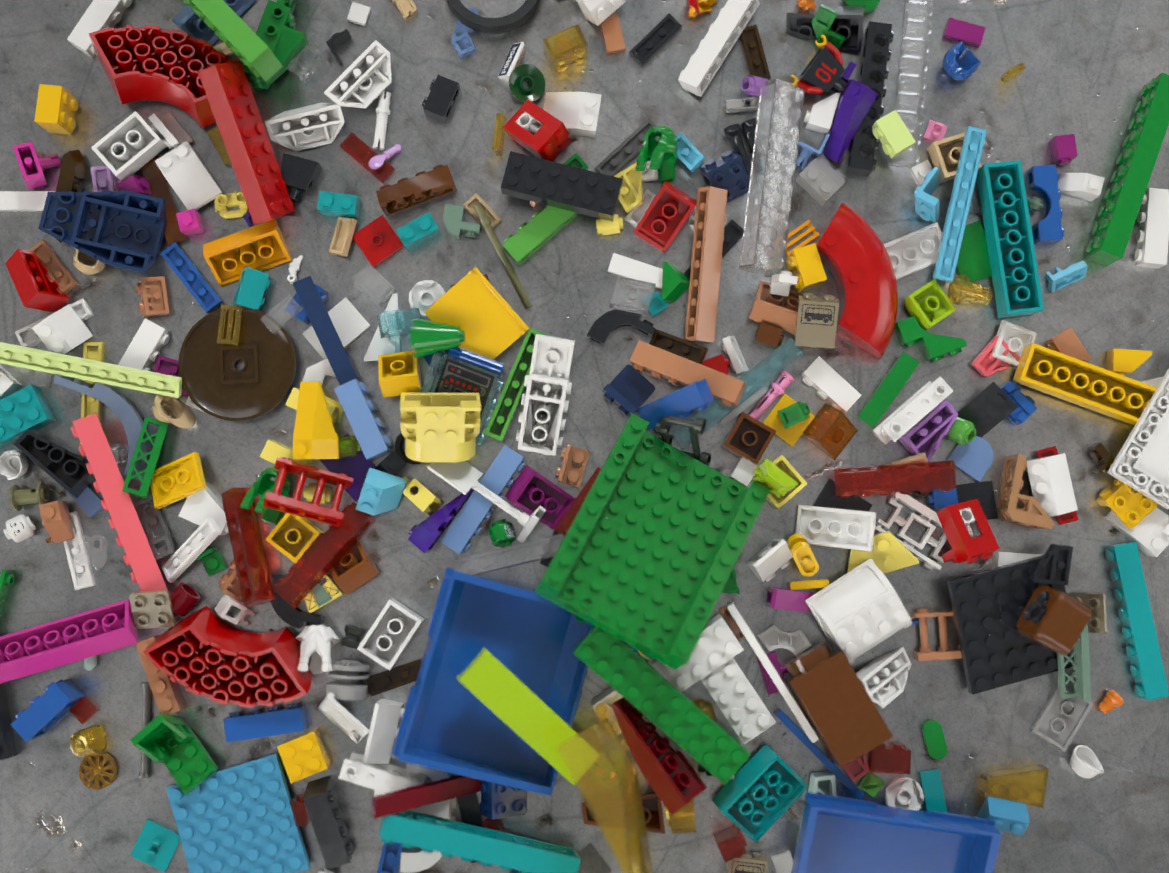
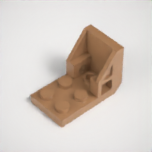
M1015 454L1006 456L996 504L999 519L1003 522L1035 529H1052L1054 521L1034 497L1019 494V491L1023 488L1022 475L1027 468L1026 455Z

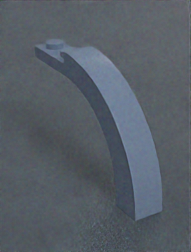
M55 375L53 383L91 396L107 405L117 415L125 429L128 440V460L123 474L127 476L144 422L139 412L123 395L104 384L96 382L94 388H92L93 384L85 381L79 384L74 382L75 378ZM149 440L141 444L140 449L143 454L151 451ZM141 459L135 463L134 467L139 473L146 469L147 464L144 459Z

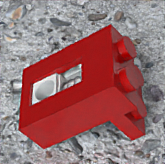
M527 100L503 126L512 140L533 153L537 158L554 161L571 141L568 137L570 133L563 122L530 100Z
M978 499L950 505L937 512V516L952 548L941 555L944 563L952 561L953 563L958 562V564L962 562L971 564L978 561V558L986 560L993 557V553L1000 549Z

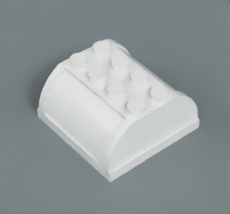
M871 558L805 600L833 649L843 651L850 665L855 662V659L899 630L912 625L911 618L893 586Z

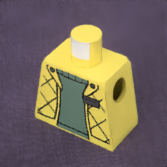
M312 564L302 569L306 580L301 582L299 587L310 614L345 594L334 582L333 577L327 570H321L317 573Z

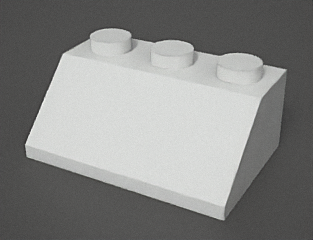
M1065 453L1027 460V472L1033 497L1050 517L1078 510Z
M383 698L375 703L362 763L389 764L392 759L396 758L391 753L399 730L400 720L404 713V703Z

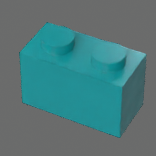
M319 191L317 210L321 215L359 220L361 200L357 195Z
M430 212L396 230L407 251L441 234Z
M249 267L243 268L232 304L254 310L261 309L265 298H263L264 290L267 291L270 285L269 274Z

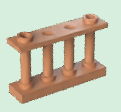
M928 608L916 609V612L910 613L911 617L919 618L921 647L919 651H913L915 660L962 659L960 645H958V649H950V646H948L946 616H954L953 610L928 611ZM927 617H938L940 637L938 650H931V647H929Z

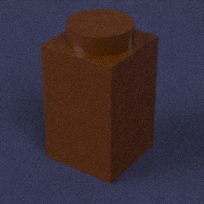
M826 641L797 655L785 664L790 676L786 677L784 681L833 763L842 768L893 738L892 733L843 651H831Z

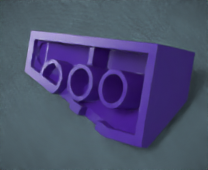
M853 79L848 80L846 87L840 93L829 130L830 136L823 153L824 156L838 163L878 95L867 85Z
M470 489L466 495L460 494L419 523L418 526L415 524L408 533L411 535L408 540L423 553H429L474 490Z

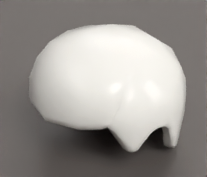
M8 450L0 456V474L6 476L7 480L20 478L27 472L29 466L28 459L20 451Z

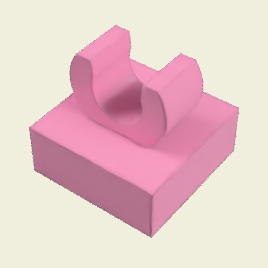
M930 120L922 139L931 143L944 138L948 126Z

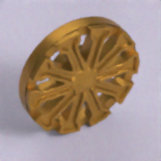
M94 752L86 756L79 767V777L83 784L94 790L109 786L117 775L115 760L105 752ZM101 756L104 757L102 762H100ZM112 769L113 773L107 772V770Z

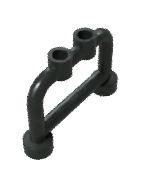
M669 415L662 417L655 428V433L659 434L658 438L672 446L673 437L669 434L670 424L668 423L688 427L693 453L682 452L709 466L711 453H701L698 434L702 435L705 431L706 419L697 417L694 421Z

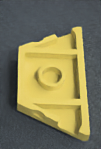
M890 531L874 535L873 552L850 549L847 573L870 558L883 574L919 564V560Z

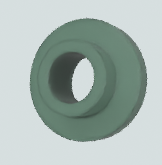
M1032 196L1031 199L1027 198L1028 208L1039 212L1045 205L1042 204V199Z

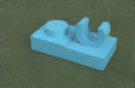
M680 132L676 136V147L678 149L676 153L687 168L694 172L703 165V161L706 158Z
M1081 261L1071 264L1063 271L1059 267H1055L1054 275L1046 271V279L1049 281L1048 289L1052 293L1086 278L1088 265Z

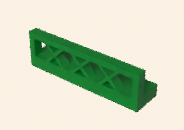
M145 417L122 492L138 495V498L146 500L169 423ZM147 424L158 425V432L149 436L146 431ZM149 440L153 446L152 451L143 454L140 449L141 444ZM144 459L147 467L138 473L134 467L135 463ZM136 477L141 482L139 491L128 488L129 482Z

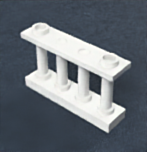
M941 376L933 383L928 381L876 426L872 432L883 445H886L891 440L896 442L950 395L953 390Z
M353 751L350 760L345 758L339 779L383 793H390L424 784L427 775L406 772V767L393 763H362L364 754Z

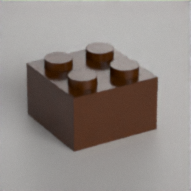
M742 412L721 447L757 465L776 431Z

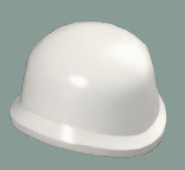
M1085 745L1075 747L1070 759V766L1077 775L1090 779L1104 773L1100 761L1089 747Z

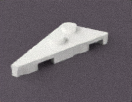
M397 293L392 294L365 354L364 362H378V355L401 352L399 296Z

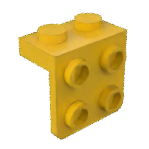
M1116 478L1113 481L1114 484L1110 488L1102 490L1099 493L1100 496L1095 501L1100 506L1109 507L1127 528L1132 529L1151 513L1158 504Z

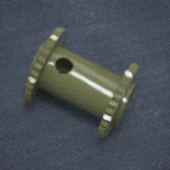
M40 481L37 483L36 488L22 490L19 486L12 485L9 490V502L12 509L20 511L22 506L26 504L38 503L42 505L49 503L47 485Z

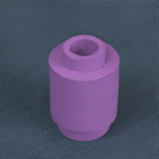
M750 75L742 80L741 89L748 95L763 98L770 91V83L766 78Z

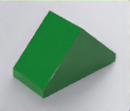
M663 262L661 300L674 303L688 288L690 280L676 265L669 262Z

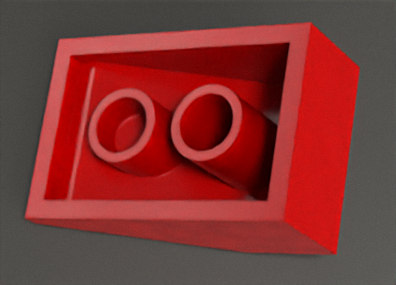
M665 180L633 233L665 253L695 208L697 200Z

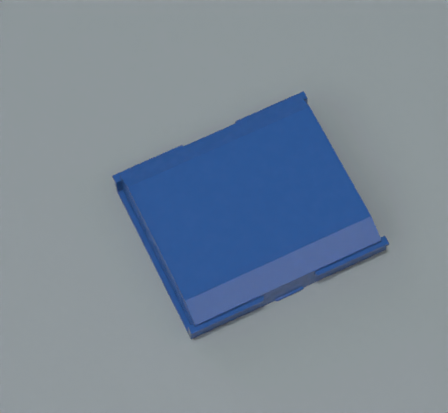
M446 567L427 631L429 636L416 683L414 686H411L391 754L396 756L398 761L551 796L558 771L460 683L456 677L468 667L484 647L571 727L573 717L577 712L582 694L581 689L588 668L583 661L573 654V649L593 625L575 621L576 615L532 591Z
M806 792V806L803 812L791 873H993L1002 835L994 826V820L930 810L922 812L875 805L874 802Z

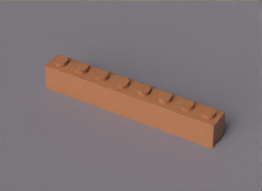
M711 186L698 188L684 338V340L698 343H714L716 335L719 282L721 278L722 248L726 221L728 190Z

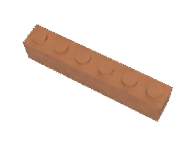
M640 340L630 358L634 369L640 372L649 371L651 376L658 379L664 377L668 379L667 382L675 386L679 384L688 386L694 382L706 379L713 398L721 400L720 403L727 407L732 405L737 407L746 388V384L742 380Z

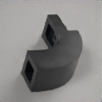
M619 308L608 311L600 316L591 326L587 338L604 346L610 334L620 327H631L650 338L653 336L656 328L653 327L654 324L650 321L640 320L642 312L629 308Z
M277 573L271 575L269 585L270 602L276 614L284 622L296 628H302L304 622H306L307 626L324 624V615L310 614V612L298 608L294 603L292 588L295 577Z

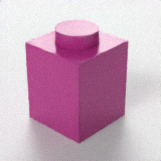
M196 209L176 213L180 232L187 237L205 232L202 215Z

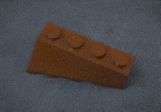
M438 165L432 171H422L413 178H403L394 185H384L376 193L380 207L387 217L455 192L457 189L448 165Z
M656 793L582 802L584 824L666 834L662 804Z

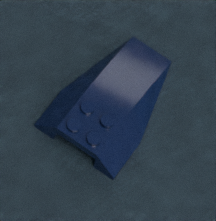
M131 191L48 192L38 229L109 266L147 274L158 260L167 225L165 199Z

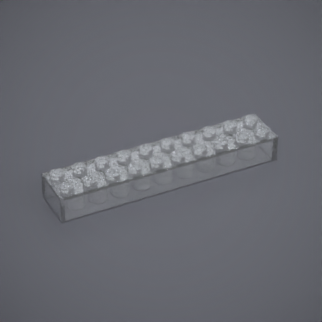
M777 78L761 84L739 266L740 270L765 277H772V275L780 274V271H784L805 93L803 88Z

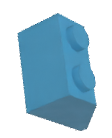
M989 796L986 797L976 816L977 818L994 820V826L998 831L1016 835H1023L1030 824L1025 803Z

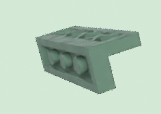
M1087 623L1068 655L1057 653L1059 697L1062 699L1078 697L1082 700H1091ZM1068 662L1073 667L1069 674L1065 673L1064 669ZM1069 681L1073 683V692H1066L1065 686Z

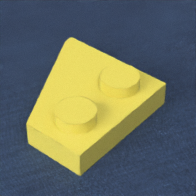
M637 162L614 176L623 179L619 201L626 213L643 204L642 171H636Z

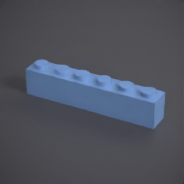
M504 445L479 483L502 499L504 497L502 494L505 487L510 488L515 480L512 477L516 471L520 472L525 465V462H523L525 458ZM474 490L440 542L458 554L466 553L472 545L470 542L472 537H477L483 527L480 525L483 520L488 521L493 511L491 508L494 503Z

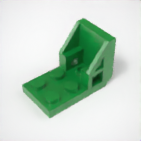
M161 713L130 739L137 749L153 761L165 764L185 795L191 793L219 769L189 724L180 716Z

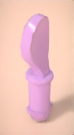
M395 144L392 148L384 151L382 155L372 157L368 163L371 169L382 167L385 159L389 160L390 157L401 152V145Z

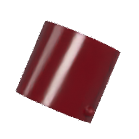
M181 582L170 594L173 612L183 617L186 616L199 601V593L188 584Z

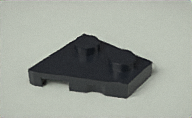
M1051 544L1031 574L1029 581L1068 586L1073 546Z

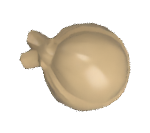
M78 249L73 254V264L83 274L93 275L101 272L106 267L105 263Z

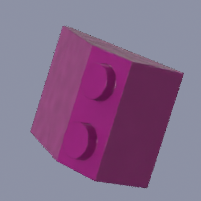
M528 465L524 467L505 495L510 502L530 515L539 506H542L546 511L539 521L553 530L559 527L577 501L576 498Z

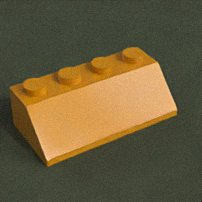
M275 219L203 244V256L220 286L239 280L245 267L264 271L291 261L284 237Z

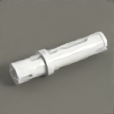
M385 91L379 95V103L376 108L377 118L372 146L376 150L378 142H380L379 150H385L388 115L391 112L389 110L391 93L386 92V99H384Z

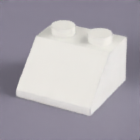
M70 304L32 327L50 352L64 355L93 336Z

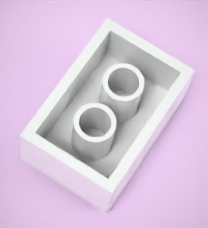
M135 111L91 148L114 175L122 181L132 176L166 148L167 145Z
M394 598L389 599L357 649L390 671L425 619Z

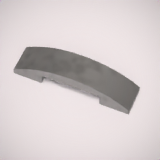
M141 484L136 485L130 489L139 491ZM149 488L146 500L138 498V495L130 494L134 507L138 508L151 540L149 544L155 560L175 553L172 537L161 509L154 508L151 488Z

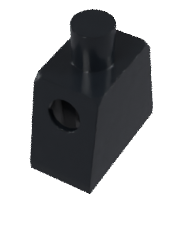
M283 153L281 174L291 201L297 202L300 192L310 194L322 167L316 161Z

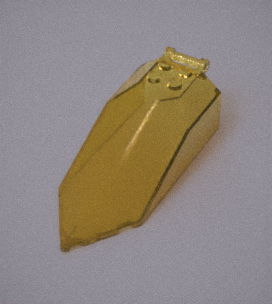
M598 704L595 707V713L600 722L558 745L557 749L623 873H653L638 773L626 752L629 748L624 738L620 740L616 734L619 731L614 720L609 721L606 715L608 712L607 707L604 704Z

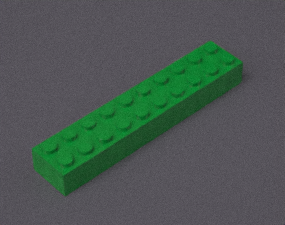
M1161 73L1156 78H1153L1141 89L1140 95L1142 97L1134 109L1136 114L1129 124V135L1123 141V152L1116 161L1117 169L1110 178L1112 184L1105 193V204L1099 210V221L1092 230L1094 236L1087 245L1086 252L1088 253L1086 259L1108 266L1124 256L1169 125V75Z
M593 625L574 647L573 654L724 785L727 784L750 757L751 754L748 749L625 642Z

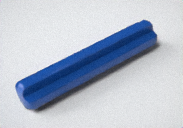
M459 347L449 349V356L498 374L503 372V363Z

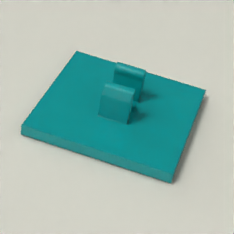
M147 819L130 856L160 871L166 872L181 841L178 833Z

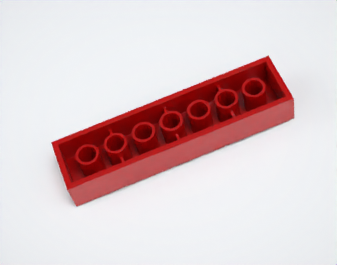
M241 61L218 64L198 71L254 225L294 212L292 201Z

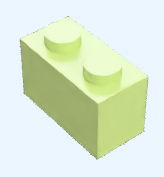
M896 110L880 118L872 126L874 136L881 141L885 154L889 155L891 159L910 149L916 142Z

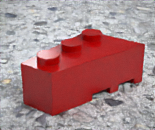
M17 249L5 263L24 307L54 313L62 309L70 300L67 294L63 295L57 288L59 286L56 280L52 281L47 275L48 269L35 252Z

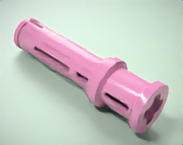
M781 370L780 376L770 383V389L748 415L758 420L775 399L785 393L784 390L789 384L795 382V379L786 371Z

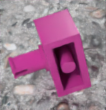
M32 141L13 146L28 190L47 185L43 174L44 169L61 166L58 154L42 158L37 157Z

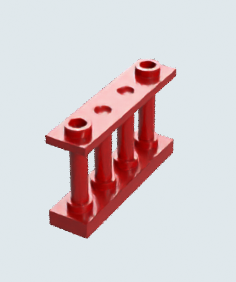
M277 457L274 468L279 469L274 490L271 493L266 492L262 506L340 527L344 517V513L339 511L344 488L350 489L354 478H350L346 474H336L297 463L287 457ZM287 472L299 475L293 497L291 498L281 495ZM306 477L318 480L312 503L300 500ZM325 483L337 486L332 506L329 509L319 505Z

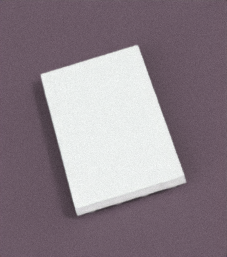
M1169 368L1107 472L1169 510Z

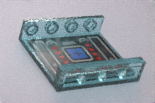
M437 352L433 355L421 393H479L481 411L480 432L476 437L477 447L482 445L485 435L482 433L484 427L487 428L491 417H488L490 410L494 411L497 400L495 396L502 390L504 382H501L503 376L443 352Z

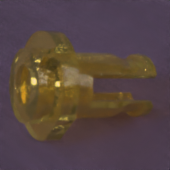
M959 274L954 278L948 289L950 303L956 305L961 304L963 301L982 303L984 306H987L992 299L993 293L989 292L990 287L985 288L979 284L969 282V277L964 274Z

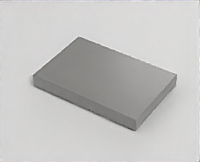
M1058 681L1029 731L1059 750L1066 752L1095 702L1082 700L1078 697L1060 698ZM1065 686L1066 692L1074 691L1071 687Z

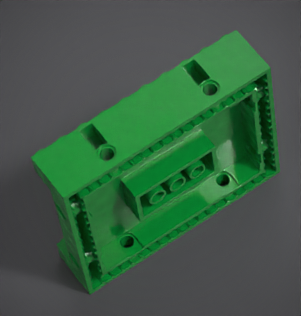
M632 413L534 593L676 671L689 661L771 489L754 480L747 487L649 434L645 431L649 422Z

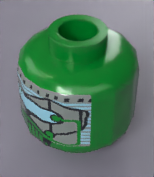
M506 519L493 522L489 528V535L493 546L501 547V549L511 547V543L516 540L512 523L506 522Z

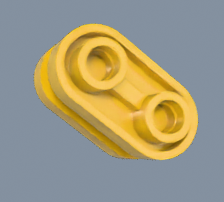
M799 533L791 535L787 540V545L800 573L806 577L815 575L819 570V565L805 536Z

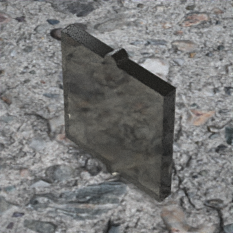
M592 843L588 844L581 851H577L581 858L578 873H610L612 871Z

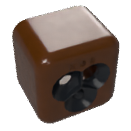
M1041 585L1033 592L1017 621L1016 627L1020 633L1061 655H1067L1079 639L1091 617L1092 611L1089 607L1064 592Z

